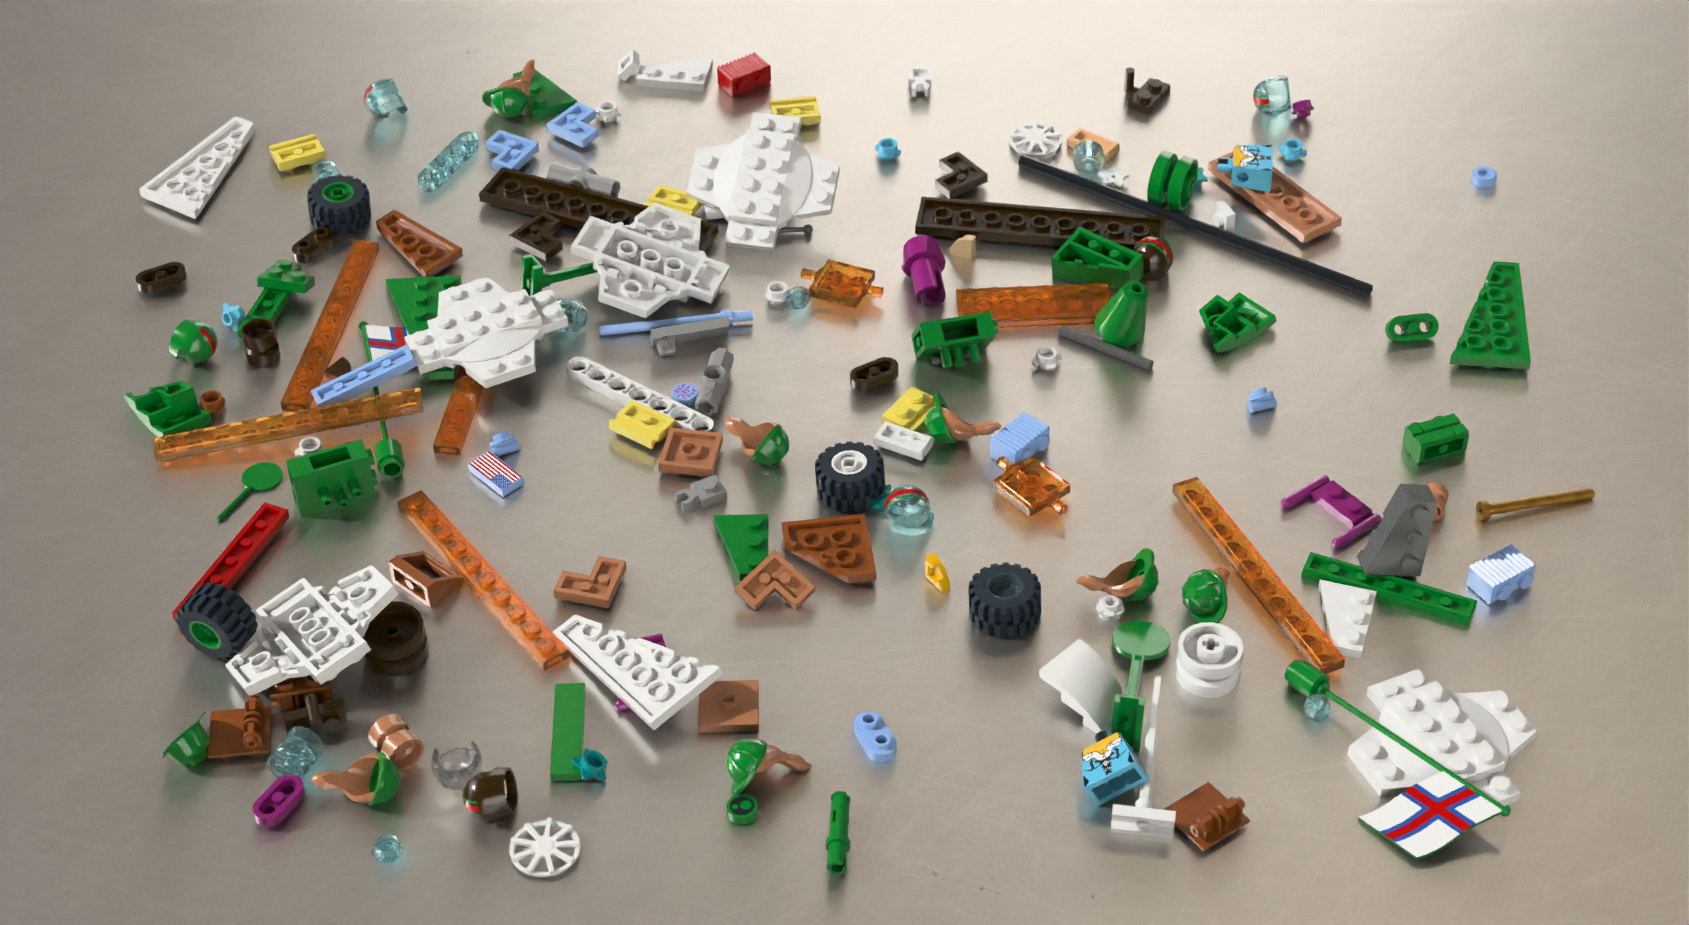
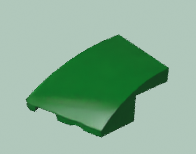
M1240 292L1229 302L1216 295L1199 310L1212 344L1218 353L1245 344L1277 322L1273 313Z
M183 381L152 387L148 394L134 396L132 392L124 394L126 402L137 417L152 433L164 442L213 422L211 413L199 408L194 388Z

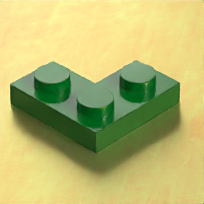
M290 260L277 261L257 277V287L305 294L315 286V276L306 275L305 272L301 271V265L292 264Z

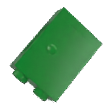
M991 311L919 323L911 335L916 360L939 355L941 356L943 368L949 369L953 367L951 354H953L955 367L962 368L966 365L963 352L968 351L970 362L972 364L980 363L981 359L978 348H987L998 333V324L996 319L992 318Z
M362 440L286 460L294 501L301 518L338 507L345 508L349 504L376 497L374 485H378V479L375 470L371 469L370 466L374 465L375 462L371 449H365Z

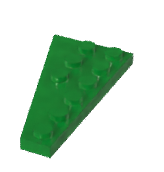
M1493 261L1485 279V284L1479 292L1478 299L1466 321L1463 333L1459 337L1455 351L1451 355L1450 364L1529 369L1531 358L1519 263Z
M461 275L385 279L386 287L391 293L393 303L398 309L399 316L408 335L429 329L427 321L438 316L439 292L462 285ZM445 366L425 374L428 380L454 379L455 368L452 369Z

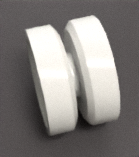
M1214 622L1198 623L1182 632L1178 641V657L1175 666L1176 679L1182 688L1193 695L1204 698H1218L1234 690L1238 685L1241 674V662L1244 651L1241 638L1229 627Z

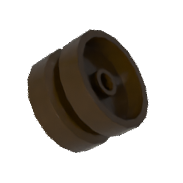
M391 601L369 623L363 639L371 649L365 654L368 666L374 672L386 677H400L412 673L426 660L429 644L425 633L424 621L421 613L413 605Z

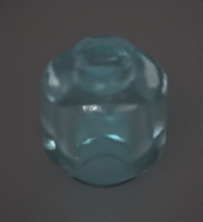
M1093 140L1080 142L1073 152L1075 169L1080 174L1086 176L1095 175L1100 172L1104 166V150L1102 146Z
M557 299L567 316L569 326L557 331L578 332L581 330L588 319L587 310L582 302L576 299Z

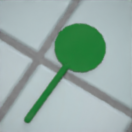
M269 462L257 463L247 468L242 475V483L246 489L217 516L216 520L221 521L250 491L264 492L278 486L283 479L281 468Z

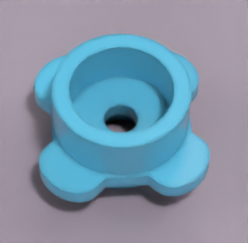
M884 138L875 145V150L879 152L878 157L881 159H892L901 155V150L898 149V143L895 139Z
M1287 139L1284 145L1279 146V152L1284 153L1285 158L1288 160H1296L1307 155V151L1303 149L1302 141L1298 139Z
M229 302L223 304L222 322L225 326H230L234 331H238L240 324L245 318V312L241 306H231Z

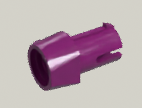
M928 235L913 237L905 243L903 247V265L901 267L907 276L912 277L917 302L920 303L923 300L924 306H934L945 301L946 292L941 272L945 269L946 261L937 240Z

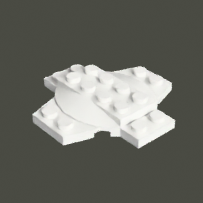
M753 112L750 128L747 129L746 134L736 139L733 143L696 149L687 187V195L714 209L717 207L721 210L725 219L729 222L724 241L726 246L774 252L778 230L787 226L786 222L793 217L804 219L832 213L840 167L805 150L798 141L802 123L801 117Z
M658 203L649 206L635 217L632 224L625 226L623 222L612 224L590 216L571 245L570 251L571 254L594 262L593 269L597 270L600 274L599 302L643 318H647L669 300L678 299L687 302L691 296L712 303L730 269V265L708 258L704 250H699L700 218Z
M485 277L439 292L438 316L427 321L429 329L405 336L404 339L416 361L420 375L445 366L454 369L456 365H461L470 377L483 387L488 388L536 372L535 340H541L545 333L567 327L569 324L567 316L551 289L531 296L528 295L526 289L510 293L489 277Z
M373 565L339 580V588L335 586L327 591L323 585L313 588L305 578H302L255 610L264 622L260 627L263 633L262 637L258 639V643L250 641L225 666L249 696H253L288 678L310 675L315 682L318 681L322 685L324 682L334 679L340 671L350 664L360 661L371 650L363 636L369 623L398 595L395 587Z
M1419 669L1368 687L1367 696L1381 712L1379 718L1380 725L1501 805L1506 806L1519 801L1521 792L1504 773L1508 758L1512 759L1535 739L1537 730L1503 690L1459 694L1443 689L1437 680L1430 683ZM1374 727L1348 747L1347 755L1380 797L1398 796L1411 786L1440 773L1439 770Z

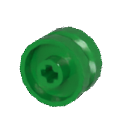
M1164 150L1160 152L1149 178L1147 188L1148 201L1160 206L1167 202L1168 207L1171 209L1185 210L1196 185L1198 161L1186 156L1178 160L1175 153Z

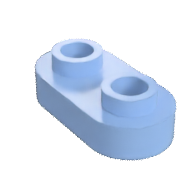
M872 711L858 714L854 719V734L867 756L879 763L892 760L897 752V742L883 718L878 713Z

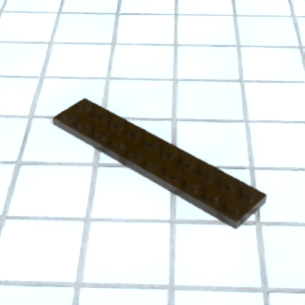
M502 167L479 193L481 202L534 217L543 211L561 220V224L578 229L583 228L590 216L612 224L623 222L624 226L630 225L638 214L649 207ZM701 220L700 251H705L719 233L718 224Z
M922 196L915 224V234L950 238L974 235L976 240L1062 246L1081 227L1133 250L1136 243L1147 236H1158L1164 239L1166 217Z

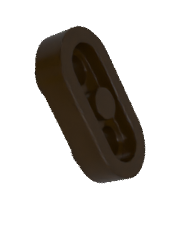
M318 227L292 246L294 260L298 263H309L317 259L335 245L334 232L326 227Z
M170 262L144 270L136 276L137 288L140 292L153 294L159 290L180 285L187 278L184 264L180 262Z
M881 357L854 368L850 372L851 387L865 392L895 380L899 374L898 362L890 357Z

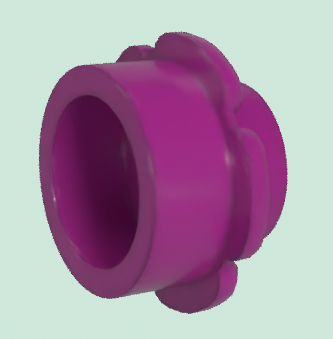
M1311 100L1293 103V111L1291 113L1293 115L1296 114L1297 118L1310 116V111L1314 110Z

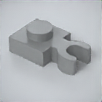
M715 475L691 483L690 490L682 489L675 493V501L677 503L681 502L683 512L692 510L696 504H700L702 508L727 499V490Z

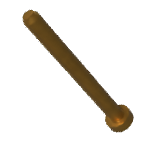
M1586 488L1492 504L1484 500L1477 502L1476 511L1478 518L1483 521L1489 520L1491 515L1592 499L1595 496V492L1593 489Z

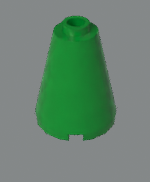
M1138 281L1126 282L1098 311L1094 320V329L1097 334L1099 332L1103 337L1102 341L1122 349L1131 348L1132 345L1141 342L1145 333L1148 302L1146 286Z

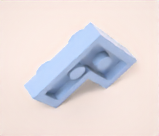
M580 102L575 103L547 123L548 132L582 148L599 137L598 129L588 125L589 122L596 118V110Z
M498 130L486 141V148L499 154L492 160L493 169L499 171L502 167L518 171L539 151V143Z

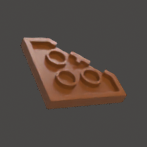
M865 514L782 522L785 550L847 583L877 581V572Z

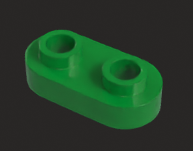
M1429 313L1402 315L1391 318L1386 324L1385 332L1387 337L1393 342L1425 340L1436 335L1439 324L1437 319ZM1421 322L1426 325L1425 331L1420 330L1419 325ZM1396 325L1401 327L1400 334H1397L1394 330Z

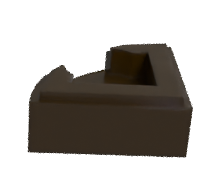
M341 357L325 370L326 378L334 380L352 371L351 365L346 358Z

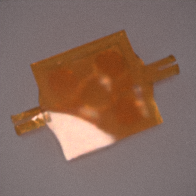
M830 259L817 271L805 267L801 270V278L814 281L809 288V297L856 308L867 294L881 298L884 293V287L871 285L875 279L874 270Z
M1004 456L997 459L996 465L1005 472L993 480L992 488L1027 516L1031 517L1046 507L1053 508L1060 515L1067 511L1068 506L1059 499L1070 493L1071 484L1036 457L1032 456L1026 461L1012 464Z

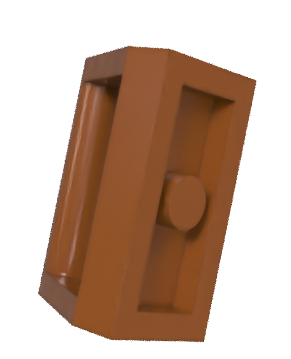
M424 551L397 555L389 561L392 582L430 608L463 583V578ZM425 565L441 577L431 579L417 568Z

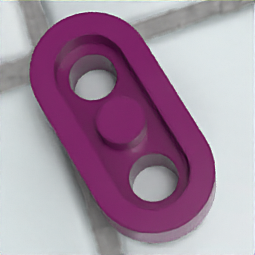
M292 774L279 777L254 803L252 809L255 821L264 827L279 824L304 798L305 788L302 779Z

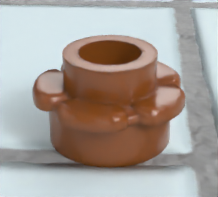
M207 391L200 397L199 408L205 409L211 415L217 414L225 407V398L218 391Z

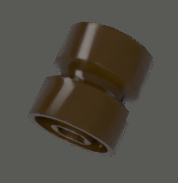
M257 318L243 325L241 334L246 347L245 353L248 363L258 368L275 364L280 359L281 353L274 323L268 319Z

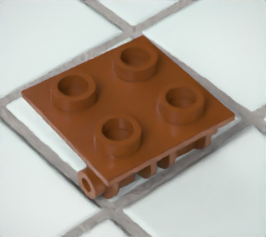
M310 675L288 678L270 687L269 696L272 708H279V711L294 708L293 695H295L297 708H300L299 694L304 693L305 699L309 692L317 697L318 704L326 703L327 700L333 699L330 681L320 685Z
M253 695L245 701V708L212 711L208 758L269 753L272 707L264 706L260 697Z
M1209 782L1163 809L1176 811L1175 825L1203 851L1250 822V819L1242 813L1245 803L1241 797L1227 799Z

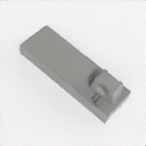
M728 317L651 329L650 340L652 348L657 347L660 357H667L676 354V344L728 336L730 327Z

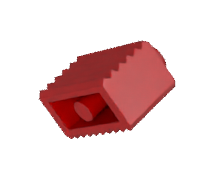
M753 52V54L748 56H742L741 59H734L733 62L730 61L725 65L718 66V85L726 93L728 92L731 97L745 93L748 90L771 82V66Z

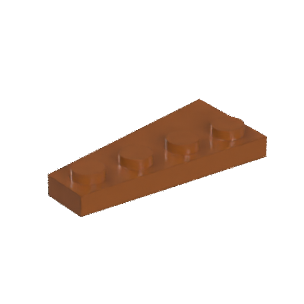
M396 210L389 212L376 221L377 229L422 276L432 277L463 256L461 247Z

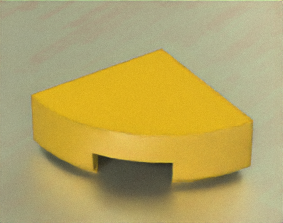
M934 552L926 555L925 577L941 592L950 589L947 571L939 557Z

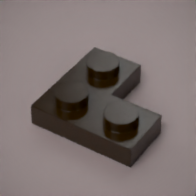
M959 151L939 160V168L946 172L947 175L935 180V188L948 199H952L988 182V174Z
M542 211L509 235L510 243L547 262L563 250L562 241L551 236L562 228L561 220Z

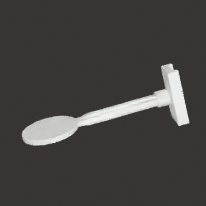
M1155 676L1150 729L1145 738L1143 768L1149 780L1141 784L1139 799L1136 801L1135 806L1113 804L1111 832L1173 839L1176 811L1154 809V802L1152 801L1158 742L1156 722L1161 676Z

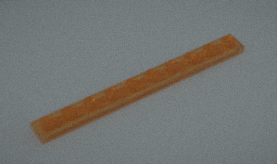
M354 240L280 402L283 411L308 413L314 399L311 390L320 386L325 370L328 368L378 255V242Z
M419 387L153 438V455L156 463L173 461L180 458L200 456L243 446H253L264 442L279 441L285 438L305 436L327 430L331 431L348 426H358L369 422L414 415L424 412L422 393Z
M1194 477L1173 484L1172 493L1303 658L1325 674L1344 668L1345 658L1200 479Z
M422 490L397 501L398 508L448 565L463 578L466 585L544 671L569 658L568 649Z

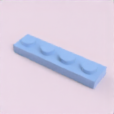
M404 345L311 390V393L320 411L323 412L336 407L352 397H357L375 386L382 385L400 374L407 373L410 369L417 367V364L407 345Z

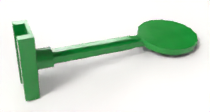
M532 254L522 256L520 290L526 289L528 295L531 296L541 292L542 288L548 287L552 283L597 273L598 271L593 269L594 262L550 273L543 272V266Z
M1130 621L1115 628L1112 634L1113 647L1118 653L1131 658L1132 661L1126 695L1115 694L1111 733H1121L1129 745L1134 746V752L1139 753L1145 698L1138 697L1143 663L1145 660H1153L1165 655L1170 648V636L1164 628L1154 623Z

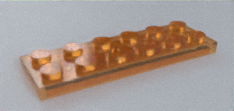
M1107 283L956 289L958 317L991 311L992 318L996 319L998 328L1094 324L1098 311L1110 300Z

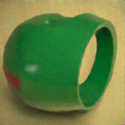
M183 320L171 337L169 353L176 359L182 356L190 363L205 362L217 350V336L208 324L195 320Z

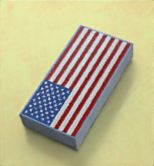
M490 451L468 463L469 471L502 497L524 484L523 476Z

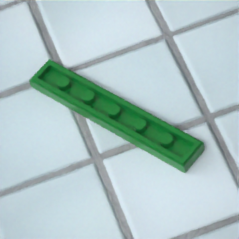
M1310 552L1301 575L1302 578L1316 582L1324 580L1377 591L1375 598L1377 600L1465 626L1470 625L1478 601L1392 575L1365 574L1361 566Z

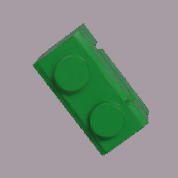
M1454 413L1446 416H1436L1431 420L1420 423L1414 422L1406 426L1402 444L1408 454H1411L1415 463L1420 464L1466 451L1469 431L1463 423L1461 424Z

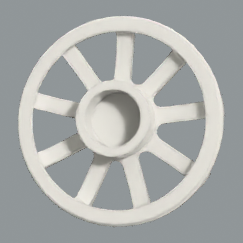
M1032 121L1029 124L1016 125V128L1009 135V142L1014 150L1023 155L1034 157L1046 156L1056 152L1061 147L1063 141L1062 133L1055 129L1052 124L1046 125L1036 123V121ZM1016 138L1024 139L1016 143H1014L1013 139ZM1048 138H1058V142ZM1045 143L1053 145L1055 148L1048 151ZM1026 144L1028 149L1024 151L1019 149V147ZM1042 149L1043 152L1032 153V150Z
M552 818L536 821L531 824L527 822L511 838L510 857L512 862L523 873L535 877H550L564 872L574 864L580 853V840L570 824L567 825L563 822L552 820ZM545 827L544 835L540 836L535 829ZM551 827L561 829L554 836H550ZM529 832L535 840L532 841L521 838ZM567 833H568V834L572 837V839H573V840H570V841H560V842H557L560 838H562V837H563L564 835H566ZM517 845L531 847L516 854ZM574 847L575 851L571 857L558 849ZM533 855L534 858L527 869L519 863V860ZM559 857L567 863L563 867L554 870L552 861ZM538 862L547 864L549 872H535L534 869Z

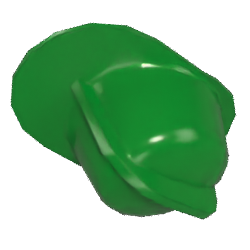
M204 711L187 730L179 735L163 751L160 757L168 756L181 766L188 764L197 765L203 761L208 755V746L210 744V738L200 724V720L206 712Z

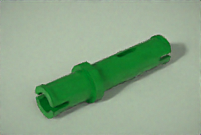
M837 791L831 795L830 830L825 847L828 851L826 868L833 875H842L846 872L847 852L850 850L848 825L851 799L844 791Z

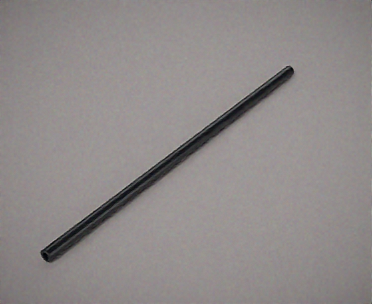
M1021 155L1018 165L1095 195L1151 216L1166 217L1167 222L1369 297L1373 291V285L1029 156Z

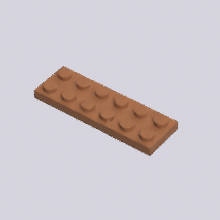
M1230 152V153H1228V154H1226V155H1224V156H1221V157H1222V158H1232V157H1233V152ZM1218 158L1208 162V171L1303 243L1341 226L1342 217L1275 167L1272 170L1270 192L1233 186L1231 184V173L1217 172Z

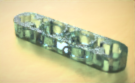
M460 133L418 174V186L421 191L433 192L439 189L478 150L479 144L476 133Z

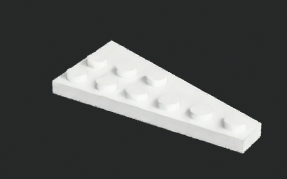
M235 116L139 189L141 197L196 219L255 132L254 123Z
M576 614L553 631L556 639L653 730L657 729L723 675L721 668L712 664L711 666L700 663L699 659L691 656L685 658L677 655L672 649L639 637L637 639L628 637L625 632L620 630L614 632L604 628L601 623Z

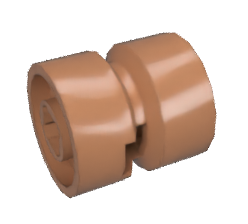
M397 714L385 715L378 719L372 725L368 734V739L378 752L385 753L386 758L392 761L399 771L413 766L423 754L424 746L422 741L414 732L409 730L408 725Z

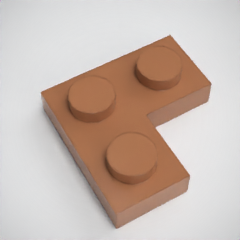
M774 550L735 586L734 590L754 610L774 592L796 610L815 592V586Z
M599 556L590 575L562 571L553 590L554 598L609 608L627 569L626 561Z

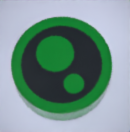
M737 794L727 802V816L733 823L745 825L756 819L758 804L751 795Z

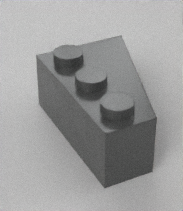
M1400 484L1383 512V519L1377 529L1373 528L1370 534L1371 539L1364 550H1360L1357 555L1365 574L1421 576L1437 501L1428 485Z

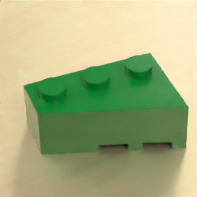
M1081 227L1070 236L1051 258L1052 278L1056 280L1119 290L1126 282H1139L1144 276L1142 254Z

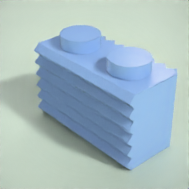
M1022 412L1018 418L1016 417L1007 426L1005 425L1001 431L991 436L989 456L991 459L994 458L995 461L998 460L1004 466L1006 465L1007 468H1011L1012 471L1021 464L1026 465L1039 450L1044 451L1048 447L1050 427Z
M1510 544L1495 554L1493 553L1474 565L1472 564L1469 567L1466 585L1471 590H1474L1475 594L1482 597L1483 601L1486 600L1487 604L1498 599L1505 600L1518 588L1525 589L1531 585L1534 580L1536 565Z

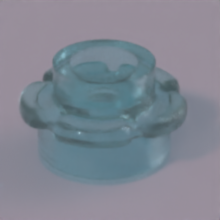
M793 287L787 292L786 302L794 309L806 307L809 300H811V295L804 287Z
M1312 695L1304 704L1305 717L1307 719L1311 718L1315 722H1322L1332 711V705L1326 695Z
M383 834L374 841L372 856L375 860H380L382 863H391L402 855L403 847L400 846L401 842L395 835Z

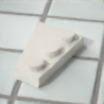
M713 58L642 65L636 78L637 86L704 92L713 67Z
M1319 580L1318 588L1322 596L1323 613L1326 615L1327 632L1332 654L1361 660L1377 591Z

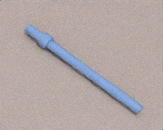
M724 310L719 314L599 326L600 336L645 332L655 328L728 317L729 325H733V322L753 320L752 310L739 312Z

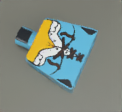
M1272 144L1237 145L1233 148L1232 158L1218 157L1217 172L1231 173V184L1233 186L1270 192L1273 170Z
M1107 730L1100 731L1095 735L1096 743L1082 751L1083 788L1098 806L1149 780L1137 755L1121 733L1112 734Z

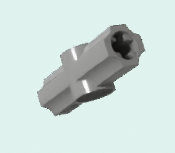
M552 163L546 176L550 180L613 197H618L620 190L619 181L599 176L595 170L586 166L577 170Z
M717 348L716 351L711 352L708 364L702 370L703 380L695 401V410L709 417L718 412L722 397L727 393L726 384L734 362V355L727 348Z

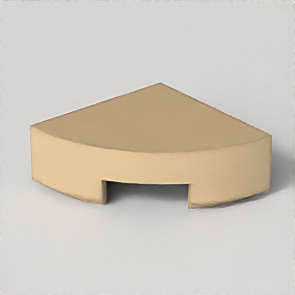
M965 235L957 239L952 244L949 253L972 261L976 253V236Z

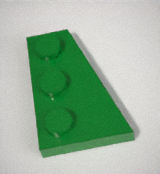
M535 69V75L530 83L528 104L526 105L533 119L564 112L577 103L576 99ZM523 71L514 73L513 78L521 77Z
M768 514L713 515V524L720 533L723 546L726 547L729 553L730 561L740 582L768 557Z

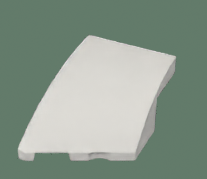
M1079 638L1040 668L1039 677L1060 691L1061 701L1082 715L1083 725L1097 734L1100 731H1108L1112 720L1115 694L1122 695L1123 689L1104 660L1087 643Z

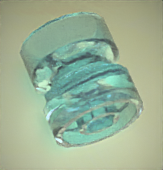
M295 726L290 729L282 740L281 745L277 746L268 758V768L277 778L292 774L303 779L308 773L310 766L323 753V743L309 729Z

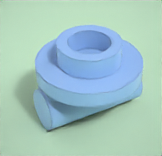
M1266 387L1250 391L1252 396L1247 398L1250 413L1277 406L1273 391L1267 392Z
M508 431L492 436L494 441L489 443L491 452L497 457L520 450L515 434L509 435Z

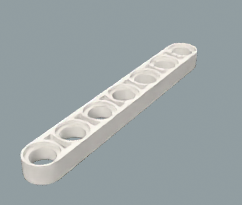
M577 356L569 359L567 362V375L572 381L619 404L626 406L635 397H645L646 399L634 401L653 410L656 407H666L667 409L657 412L672 419L677 417L688 418L683 421L675 420V428L696 430L699 427H707L709 429L705 431L715 432L714 422L710 417L590 359ZM577 367H583V368H585V369L580 370V371H575V370H573L574 368H577ZM596 377H604V378H605V379L600 380V381L593 380V378H596ZM615 387H625L624 390H613Z

